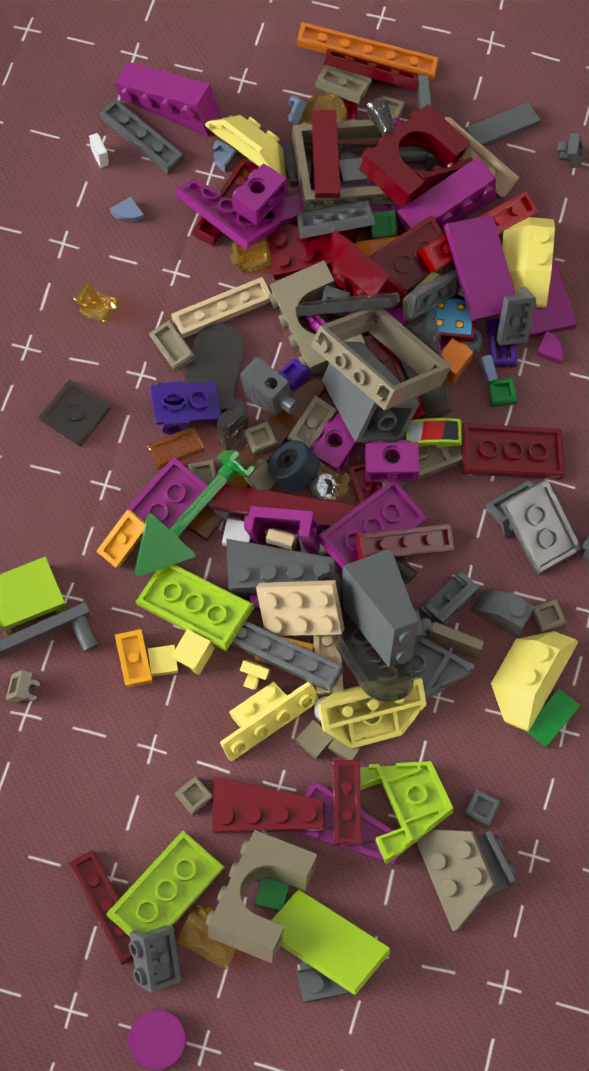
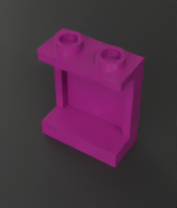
M250 506L249 515H246L244 519V529L254 544L264 545V539L268 530L276 528L297 534L308 553L319 554L320 542L316 538L323 532V529L313 511Z

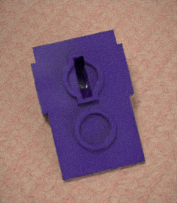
M183 381L157 383V385L150 386L155 424L162 425L164 434L176 435L183 433L188 429L191 422L220 421L222 419L215 382L183 384ZM173 426H181L180 429L173 430Z

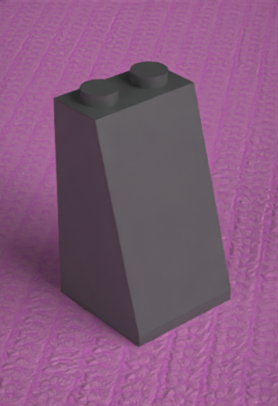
M343 341L393 386L400 384L362 342ZM329 363L322 378L323 384L355 442L372 443L373 441L381 440L386 443H397L402 440L419 406L415 398L384 411L332 364ZM385 387L384 390L389 393L390 391Z
M388 549L343 565L339 599L341 607L389 668L397 664L406 663L412 659L418 619L392 551Z

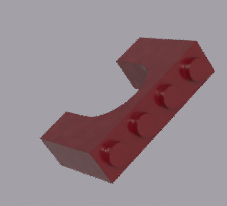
M427 104L421 110L418 108L414 110L405 123L401 121L394 128L393 133L390 135L385 134L379 140L376 147H369L361 157L363 161L359 170L396 204L403 208L419 194L425 181L404 163L400 157L399 148L410 145L421 147L430 152L447 167L451 162L458 161L464 156L471 142Z

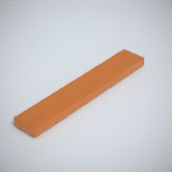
M304 22L301 23L296 43L298 47L326 53L327 49H332L417 75H428L429 81L434 80L439 57Z

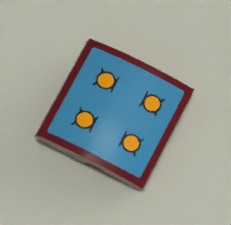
M452 297L425 312L423 338L451 340L453 338L456 341L473 342L475 321L471 322L465 298Z

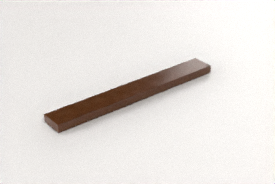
M311 375L297 389L291 390L292 397L299 401L295 412L289 414L282 410L277 416L271 415L268 419L278 446L254 456L248 444L238 457L242 465L254 466L259 460H265L267 464L270 462L276 450L287 440L290 432L313 397L317 396L320 398L326 391L322 380ZM234 476L230 482L227 481L225 483L250 487L244 479L245 476ZM206 505L186 528L205 541H208L223 520Z

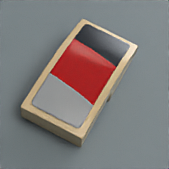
M272 528L268 530L266 542L279 548L294 551L298 544V535Z

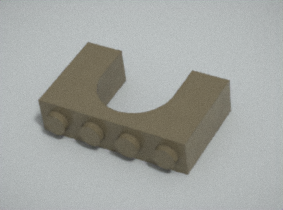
M321 261L269 284L272 294L268 295L273 308H279L281 315L278 318L283 329L288 328L291 333L288 339L293 350L298 349L301 354L298 357L299 362L309 368L314 376L326 372L329 362L311 347L316 334L306 331L300 325L299 319L302 310L306 306L323 297L326 285L336 288L335 281L325 261ZM361 334L344 340L362 342L366 346Z
M254 830L251 838L245 839L240 852L242 857L239 862L235 861L229 873L231 879L228 886H222L217 898L219 904L216 910H210L205 925L208 926V938L273 963L283 941L284 926L249 911L243 904L241 895L251 883L265 878L276 879L305 891L316 869L317 854Z

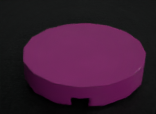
M152 1010L142 1014L133 1022L128 1033V1047L131 1056L140 1066L149 1070H164L173 1066L181 1058L185 1049L186 1035L183 1026L174 1015L166 1011Z

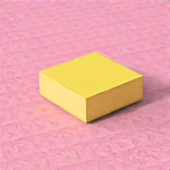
M175 645L148 648L152 677L178 673L177 661L172 658Z

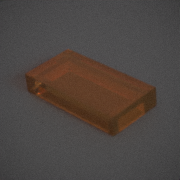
M194 426L146 444L156 470L165 467L173 457L181 461L204 452L203 444Z

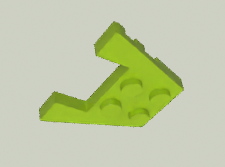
M431 761L396 763V766L370 764L369 767L360 768L361 790L381 783L401 826V829L376 837V844L385 864L390 863L453 813V806Z

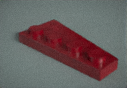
M214 777L212 831L214 833H251L254 830L259 832L324 831L325 803L323 800Z

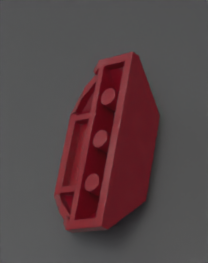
M335 230L330 238L329 251L331 275L336 284L341 288H346L353 294L354 299L358 303L365 304L368 308L379 305L382 308H403V299L410 292L404 289L395 278L354 243Z

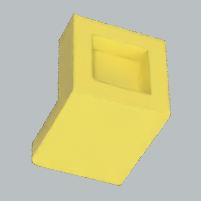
M187 629L172 654V658L191 668L195 674L200 675L215 647L211 641Z

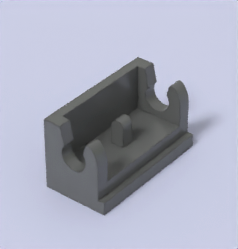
M459 571L419 611L431 619L432 623L436 622L446 626L477 596L480 586L474 583L465 573Z

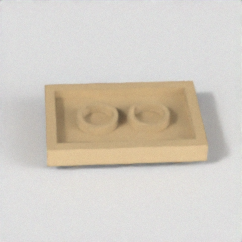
M336 580L259 583L256 587L264 629L277 636L342 634L345 630Z

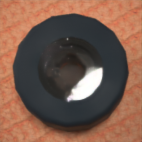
M299 440L283 444L276 450L269 462V473L283 489L290 492L299 491L307 487L315 479L320 469V461L304 442Z

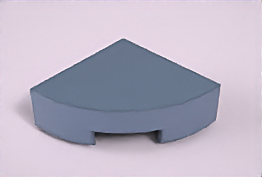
M294 95L290 97L288 106L291 107V114L288 115V119L291 123L298 125L307 102Z
M216 139L213 146V158L218 168L225 172L237 156V150Z
M131 197L110 208V213L119 220L138 222L144 219V214Z
M491 355L476 359L486 381L489 382L498 378Z

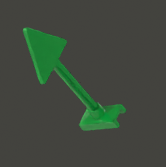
M223 450L217 457L223 464L218 471L219 474L170 529L164 526L153 514H147L134 573L136 576H141L195 557V553L178 536L227 481L230 482L234 476H249L255 469L252 465H242V462L237 458L239 453L236 450Z

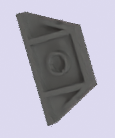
M423 637L414 646L412 659L406 663L397 664L389 668L381 657L379 660V676L384 679L422 678L426 701L471 674L475 669V665Z

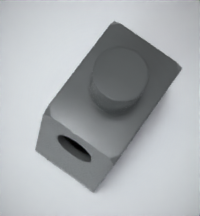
M256 357L241 372L240 377L246 399L274 416H277L282 410L292 414L298 408L299 401L292 397L289 382L260 358Z

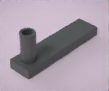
M418 75L417 98L419 110L427 104L431 106L428 75ZM401 147L398 149L400 157L404 162L424 161L425 170H431L436 166L437 159L421 147Z
M86 602L0 639V656L70 625L76 634L83 652L97 647L98 643L86 619L90 617V611Z

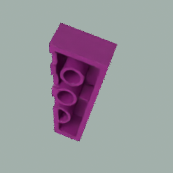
M131 62L126 64L115 82L119 95L124 101L206 137H209L211 133L205 126L207 121L217 120L221 117L209 83Z
M477 157L397 211L398 222L405 231H408L433 215L442 230L447 223L457 222L495 202L496 178L481 159Z

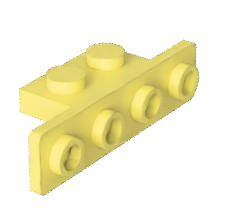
M273 681L229 711L232 719L240 728L220 742L227 758L230 761L235 760L315 705L319 698L313 685L307 682L287 696Z

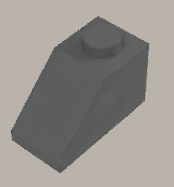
M485 588L472 612L518 638L529 621L535 606L513 593Z

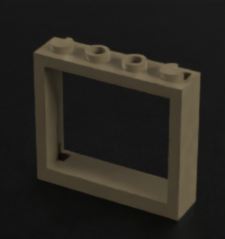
M389 118L352 119L337 122L338 140L383 137L385 134L390 135L392 133ZM312 124L293 125L292 144L303 212L363 200H369L371 206L387 205L389 207L390 205H398L378 186L341 188L340 198H315V191H311L304 143L312 142Z
M379 305L321 325L311 345L314 350L384 411L442 386L451 368V365ZM368 331L419 375L393 386L343 341ZM385 387L390 391L389 393L384 390Z

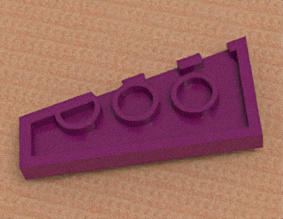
M191 179L176 188L175 196L245 250L280 229L281 221L275 218L269 220L264 217L258 225H255L234 211L232 198L220 196V191L195 179Z
M314 780L304 796L324 801V831L293 832L334 845L333 792ZM361 810L362 845L335 846L384 862L376 844V837L390 833L393 830ZM399 856L388 864L394 865Z

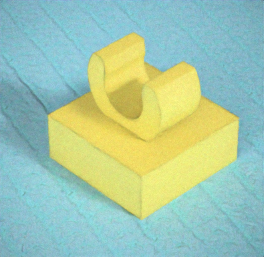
M243 660L240 671L248 673L244 686L253 690L256 689L260 678L264 680L269 679L272 668L249 660Z

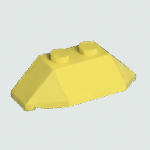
M241 115L207 121L205 126L211 132L260 167L264 163L287 178L284 150L278 143L279 138L269 130L266 134L259 129L261 125L251 117L246 120Z
M528 217L504 230L502 249L516 295L519 294L520 287H526L536 297V307L546 308L552 270L555 224L554 219Z
M551 631L518 638L514 641L491 682L505 723L529 732L577 646L578 640Z
M422 678L383 679L337 691L318 705L323 731L352 749L401 736L415 720L420 710L422 711L427 704Z

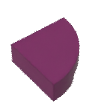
M546 331L537 356L560 364L563 355L561 343L552 333Z

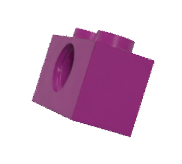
M263 163L257 170H253L250 173L248 180L242 186L235 189L232 195L234 211L255 225H258L287 193V178Z
M337 413L333 420L329 419L322 431L324 433L320 440L316 439L310 447L320 461V469L335 478L339 476L360 442L354 441L339 413ZM338 442L341 446L332 447L329 443Z
M376 440L372 443H366L364 453L365 482H390L393 479L396 482H418L420 472L418 443H412L409 440H401L397 443H386ZM394 457L398 462L389 463L386 461V458Z

